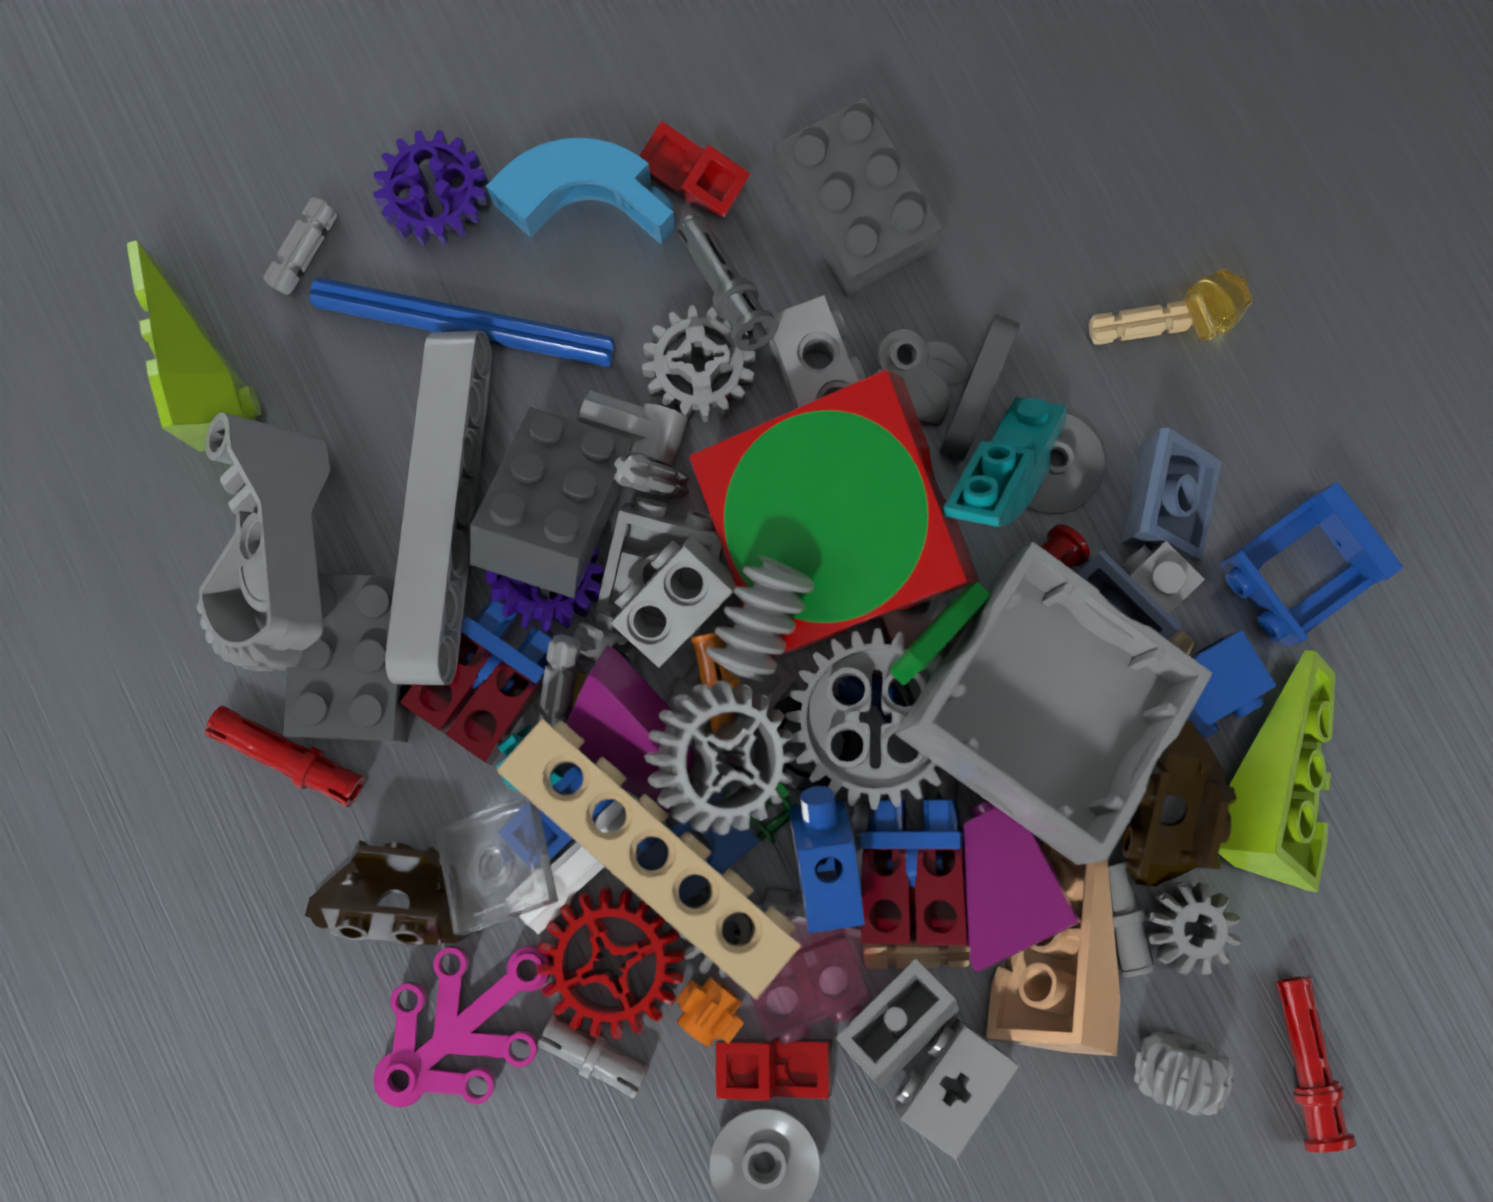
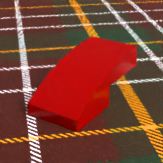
M662 120L639 155L649 163L651 181L685 201L721 218H724L751 175L747 170L709 144L705 149L701 148Z
M733 1039L729 1044L724 1040L716 1041V1099L770 1101L773 1097L829 1099L832 1096V1039Z

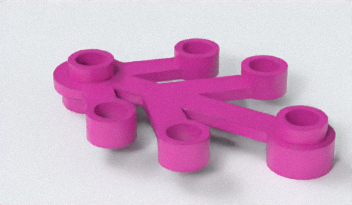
M527 945L520 948L510 957L507 964V974L459 1014L462 976L468 970L469 957L466 951L459 946H448L439 951L433 961L434 971L439 977L434 1034L417 1051L418 1013L426 1005L427 993L419 983L406 982L398 986L391 995V1008L397 1014L393 1052L380 1060L373 1076L374 1088L380 1099L394 1107H406L417 1102L425 1092L462 1095L471 1104L486 1102L496 1088V1078L489 1069L475 1067L468 1073L431 1069V1067L446 1054L505 1058L514 1067H524L530 1064L538 1053V1041L532 1033L520 1030L512 1035L473 1031L521 990L531 992L541 988L550 979L551 975L537 974L536 978L528 980L520 975L519 965L522 960L526 959L534 961L537 966L545 962L550 963L552 961L550 955L538 951L539 946ZM447 953H453L459 957L461 966L457 973H449L444 969L442 961ZM403 990H412L417 995L418 1003L415 1009H406L402 1006L400 995ZM523 1039L529 1043L531 1052L528 1057L518 1058L512 1053L511 1045L514 1040ZM400 1069L408 1074L410 1082L407 1088L401 1089L393 1084L392 1073L394 1070ZM473 1076L483 1077L488 1085L487 1092L482 1095L474 1094L469 1088L470 1078Z

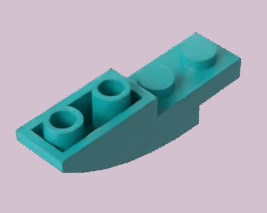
M1015 397L991 442L981 441L944 506V516L997 527L1013 522L1033 500L1050 471V453L1066 423V405L1046 402L1039 398L1026 399Z

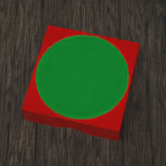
M888 369L689 456L736 586L753 587L754 582L742 570L744 566L762 567L764 562L758 555L781 562L805 574L814 582V588L811 592H795L805 603V607L800 613L785 612L795 622V629L789 634L777 633L785 641L786 648L783 653L769 654L772 658L787 656L847 633L862 622L893 610L909 609L966 587L970 583L980 581L957 519L944 516V506L947 501L936 482L931 464L930 448L904 379Z

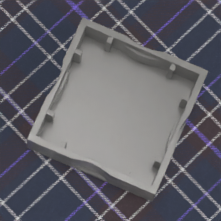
M1031 542L1005 560L987 589L991 596L965 623L895 735L1076 865L1107 861L1146 792L1147 783L1156 761L1166 747L1178 736L1213 673L1149 626L1136 622L1121 613L1104 598L1096 587L1040 546Z

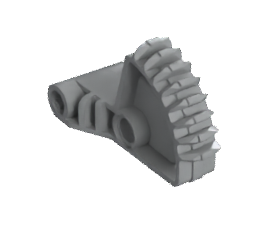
M220 412L215 415L208 428L205 450L210 460L232 465L220 477V482L226 492L234 495L228 502L231 511L236 514V530L199 589V601L196 608L197 612L202 614L200 620L201 628L206 630L207 642L212 644L214 653L220 654L223 661L231 662L235 666H241L245 670L259 672L285 671L287 667H296L301 660L302 651L315 643L320 638L323 630L311 511L330 473L328 448L323 438ZM253 609L261 613H267V625L261 631L256 623Z

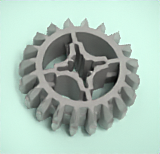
M716 681L712 690L708 685L704 684L693 686V699L684 694L674 697L678 713L662 710L659 713V717L667 725L665 731L652 730L648 733L652 741L660 743L659 752H650L644 756L646 762L660 766V770L652 773L648 778L650 785L664 787L657 798L659 804L667 808L674 806L672 817L681 823L690 820L692 829L705 832L711 826L712 831L720 835L728 834L731 825L740 831L749 829L750 815L759 820L768 818L764 803L766 801L774 804L783 802L780 793L775 790L778 782L788 784L793 781L788 773L782 772L783 763H790L797 759L793 752L783 750L782 746L794 735L791 734L790 730L777 729L785 715L780 710H768L771 699L766 695L755 694L752 696L750 686L737 684L732 689L730 683L725 681ZM724 712L735 714L729 725L722 724L714 734L705 733L698 729L706 720ZM754 743L755 754L754 763L752 765L749 756L750 748ZM708 745L726 749L721 753L726 754L725 762L733 769L717 766L721 762L716 760L717 753ZM687 748L693 756V765L688 775L685 764ZM733 780L742 784V787L731 796L718 801L706 802L713 791L720 792L727 782Z

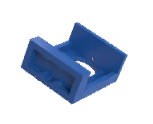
M1338 481L1316 492L1220 562L1227 572L1225 579L1229 587L1240 598L1248 599L1260 615L1257 617L1260 628L1271 640L1280 642L1283 647L1305 641L1309 638L1306 633L1373 584L1388 580L1404 568ZM1319 525L1350 566L1296 606L1287 609L1258 570L1271 558Z

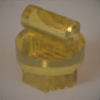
M1226 269L1217 270L1212 275L1204 276L1192 285L1184 301L1200 341H1206L1219 334L1227 333L1243 319L1245 310L1253 302V298L1244 277L1240 278L1238 274L1233 275V272H1227Z

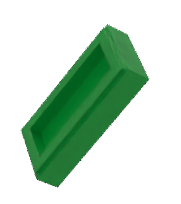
M978 582L970 583L890 667L892 669L890 673L904 686L930 663L991 594Z

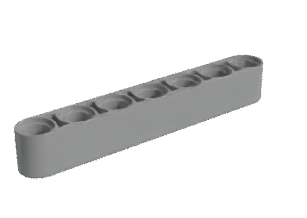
M482 330L432 332L426 338L385 656L386 673L392 684L449 685L453 682L456 674L470 557L471 523L475 513L492 361L489 338Z

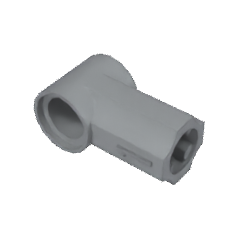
M591 390L584 399L578 416V422L630 438L629 456L635 455L645 460L648 459L670 466L671 468H673L689 421L682 413L665 406L647 403L644 407Z

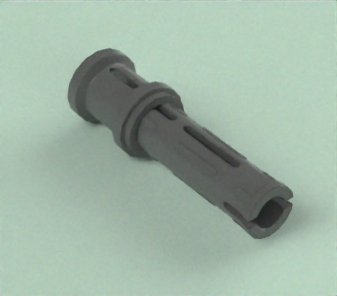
M693 213L686 216L678 224L680 230H677V234L686 248H688L700 272L714 292L713 308L717 315L726 319L731 326V339L734 344L742 351H752L767 344L777 332L778 323L773 314L763 310L758 301L759 291L753 281L741 277L721 242L712 231L705 215Z

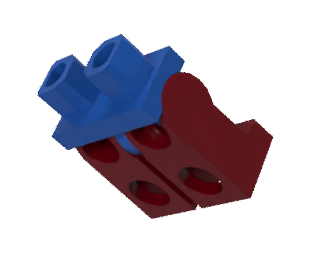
M490 601L477 614L474 620L467 615L463 618L458 663L453 682L449 685H412L399 702L437 730L445 733L446 736L490 765H493L501 752L498 748L499 745L509 737L523 714L536 698L540 689H542L545 666H549V662L546 659L548 645L552 638L539 629L533 627L518 650L504 642L503 638L516 622L518 616L515 613L507 618L503 616V605L498 601Z
M880 799L878 809L871 810L870 830L861 832V849H863L861 899L865 925H861V944L910 945L917 941V945H969L964 829H961L960 815L956 799L923 800L924 829L906 828V800L901 799V806L898 808L894 806L891 799Z

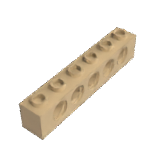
M542 719L496 771L750 995L757 999L800 948L801 945L790 936L797 927L772 905L763 913L747 899L754 889L730 868L721 876L706 863L705 860L711 852L688 831H685L680 838L674 835L663 825V822L669 815L647 795L643 794L636 801L620 786L627 778L605 758L601 757L594 764L578 749L585 741L564 722L559 720L554 727H551ZM564 763L575 764L583 772L581 788L571 795L558 794L551 784L553 771ZM604 800H615L626 811L625 824L621 829L613 833L600 831L593 821L595 807ZM649 836L660 838L668 849L666 862L655 870L642 868L635 858V850L638 843ZM692 874L702 875L710 886L708 899L697 907L684 905L678 895L681 881ZM734 912L746 913L752 923L750 936L739 944H731L725 941L721 931L725 918Z

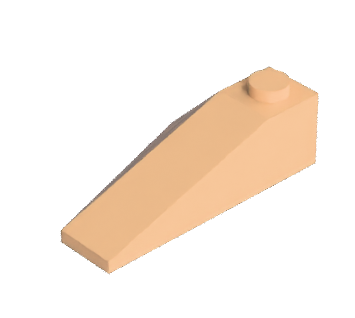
M1044 842L1043 849L1081 923L1009 957L1005 967H997L991 983L986 1039L1067 1053L1117 1056L1121 997L1108 859L1107 861L1076 865Z

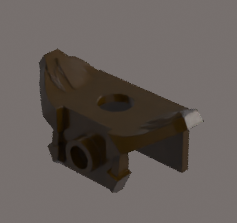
M1186 720L1176 739L1166 747L1156 761L1147 783L1146 792L1134 811L1130 824H1127L1123 831L1122 853L1127 859L1128 872L1135 878L1136 884L1157 887L1197 867L1212 870L1221 869V860L1218 858L1220 845L1228 841L1232 826L1231 814L1228 809L1229 805L1234 804L1237 798L1234 788L1225 785L1226 774L1221 764L1192 721ZM1168 795L1179 796L1185 803V811L1182 817L1173 823L1160 822L1165 796Z
M362 840L356 843L351 862L331 877L309 898L305 916L311 918L315 926L323 931L330 932L331 936H340L349 940L372 939L394 941L410 946L420 944L441 946L442 943L463 941L471 934L481 933L484 913L448 867L439 864L440 853L433 847H428L425 850H414L406 844L397 842L387 843L383 847L371 846ZM392 893L402 894L409 900V908L378 906L382 898Z

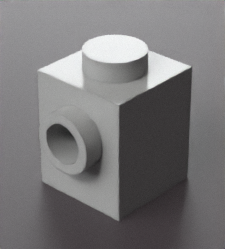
M1167 541L1151 550L1144 544L1121 566L1168 614L1178 607L1205 580Z

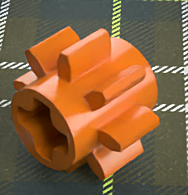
M710 976L704 985L701 983L699 985L691 979L675 1000L680 1004L679 1008L684 1011L678 1018L677 1023L689 1035L707 1047H710L716 1038L718 1040L723 1039L729 1044L745 1023L736 1012L743 1003L742 999L713 976Z

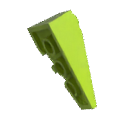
M137 240L126 243L134 293L145 312H149V318L139 321L141 336L149 343L156 359L146 361V368L162 428L197 451H205L207 431L215 415L221 412L256 421L255 417L261 415L258 397L251 385L246 386L158 260Z
M1305 650L1229 784L1230 787L1234 788L1237 800L1234 804L1229 805L1228 811L1231 814L1232 820L1231 833L1228 841L1221 843L1219 854L1236 868L1306 891L1318 892L1328 843L1329 825L1326 822H1318L1320 790H1330L1331 773L1326 772L1325 759L1322 754V743L1329 742L1333 737L1336 673L1316 650Z

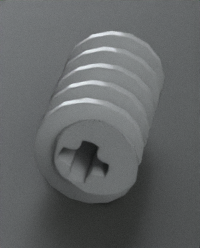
M758 555L764 562L762 567L744 566L742 570L754 582L753 587L735 586L733 590L745 602L744 607L726 606L724 613L736 623L735 627H717L715 633L727 643L725 649L707 647L706 654L715 662L738 675L756 681H764L760 674H772L777 668V663L769 654L783 653L786 648L785 641L777 633L789 634L795 629V622L785 612L800 613L805 607V603L795 592H811L814 588V582L805 574L781 562Z

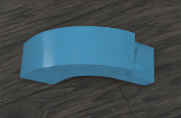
M566 138L533 147L509 162L486 185L494 206L531 238L561 208L582 200H598L616 206L661 245L675 231L674 213L672 211L674 206L671 201L655 186H650L649 189H646L651 184L649 163L622 146L599 139Z

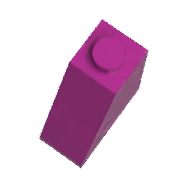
M607 645L588 674L566 725L585 741L578 750L592 763L596 764L603 757L627 778L620 786L622 789L639 798L645 794L663 810L670 813L672 807H664L657 800L664 787L652 786L648 780L652 773L660 770V766L646 762L644 756L650 752H659L660 743L652 741L648 734L652 730L665 731L667 725L661 721L659 713L662 710L674 711L617 650ZM688 748L685 760L687 775L693 765V756Z
M989 801L974 807L972 811L975 818L964 823L970 963L975 972L983 971L1081 923L1038 837Z

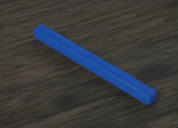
M321 277L313 280L309 293V300L316 308L433 332L482 330L486 333L489 342L492 344L605 367L611 364L615 352V342L611 336Z

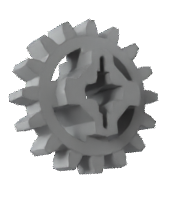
M695 305L689 306L688 318L681 320L674 311L670 312L669 321L671 327L665 329L655 324L652 330L658 343H644L643 346L644 355L654 360L642 364V371L645 377H656L648 384L650 395L656 396L664 393L661 405L672 409L677 404L680 406V412L687 418L691 415L692 410H699L703 422H708L710 409L715 407L722 415H728L729 406L727 400L732 398L742 403L745 400V392L740 384H753L754 372L744 367L755 363V351H742L736 347L731 339V326L726 319L723 323L717 321V313L713 307L709 309L706 317H698ZM705 333L719 338L725 344H715L705 336ZM686 336V339L677 350L668 351L678 339ZM703 356L705 371L695 372L693 357ZM730 372H732L726 384L712 393L711 388L719 378L729 376ZM672 383H683L693 391V395L678 390Z

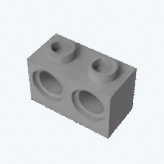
M692 535L681 546L672 540L650 563L657 570L644 585L635 579L614 601L621 609L610 624L658 668L732 594L736 586L731 571ZM682 567L695 569L703 579V586L697 589L684 587L677 579L676 570ZM644 606L657 607L664 613L666 624L662 626L649 625L642 618L640 609Z

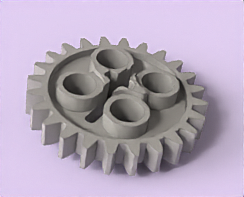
M875 629L872 643L864 644L859 633L854 631L852 632V648L847 650L836 639L831 640L834 657L828 660L823 655L815 652L813 658L820 669L816 674L800 670L798 674L809 686L806 691L795 690L790 691L789 694L791 698L802 704L800 711L786 714L787 720L801 724L802 730L793 733L794 737L789 742L805 744L807 747L797 757V763L807 764L814 761L817 767L812 772L809 780L815 783L828 776L832 779L828 788L833 790L834 796L843 787L849 789L848 805L855 806L862 793L868 794L872 810L878 809L881 795L889 794L896 808L900 807L901 791L908 789L917 800L921 799L922 793L918 782L925 779L937 787L941 784L938 775L934 771L937 764L920 752L916 759L910 763H898L890 757L887 749L889 741L896 734L913 705L909 707L897 706L891 701L888 694L890 686L897 680L890 673L892 670L890 667L906 651L904 649V634L898 632L892 644L889 645L884 644L881 630ZM941 655L935 656L923 670L912 678L920 687L921 693L943 660ZM875 670H879L883 674V713L893 717L892 723L883 724L881 728V766L878 769H873L870 766L869 724L861 723L862 715H869L872 711V673ZM845 677L858 678L865 685L864 696L855 705H842L835 699V686ZM846 731L856 732L862 737L864 743L862 754L859 758L850 762L840 761L833 752L835 738Z

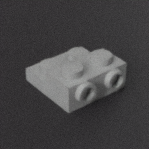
M637 497L635 505L625 503L618 513L595 612H603L615 617L621 608L614 601L635 579L644 585L657 570L650 563L672 540L681 546L692 535L720 561L723 549L711 515L700 511H688L686 518L666 513L667 504L646 497ZM682 567L676 570L677 579L684 587L697 589L703 586V579L695 569ZM644 606L640 609L642 618L649 625L662 626L666 624L664 613L657 607ZM703 623L690 637L699 636L701 634Z

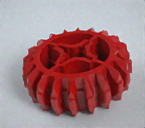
M603 887L599 895L601 905L595 906L589 892H584L579 895V903L583 910L581 914L572 905L565 904L560 908V911L569 924L565 926L558 921H550L547 924L546 929L550 934L559 938L558 942L542 941L539 944L538 951L554 956V961L538 965L537 973L539 975H555L556 980L549 982L541 991L545 997L559 991L564 997L553 1008L555 1015L563 1014L569 1006L577 1011L569 1024L572 1029L577 1030L584 1018L588 1017L593 1019L590 1027L591 1037L598 1038L603 1029V1023L610 1022L612 1037L619 1039L623 1035V1020L628 1019L632 1030L638 1034L644 1030L641 1012L644 1011L655 1022L662 1018L663 1013L655 1002L656 998L667 1004L675 1002L677 995L673 990L664 986L665 982L674 984L683 982L684 973L677 969L669 968V963L685 960V953L682 949L668 950L667 944L680 938V933L675 928L662 933L659 926L665 923L666 920L660 914H657L653 920L645 913L651 906L643 899L638 909L630 906L633 897V891L630 888H625L622 891L620 902L616 904L613 903L611 888ZM602 917H618L628 920L641 928L648 937L628 943L621 942L614 937L610 928L606 927ZM587 924L591 934L589 939L593 949L592 958L580 967L569 971L568 953L571 942L581 926ZM604 946L606 949L609 948L613 956L621 953L624 956L637 951L628 956L625 961L626 963L621 964L619 969L622 971V974L619 978L618 975H614L610 968L604 970L599 968L588 973L605 956L600 952ZM655 952L657 969L654 982L641 997L636 999L630 977L631 966L643 960L645 956ZM593 982L602 983L610 989L614 999H618L620 1006H607L596 1003L583 995L577 986H584Z

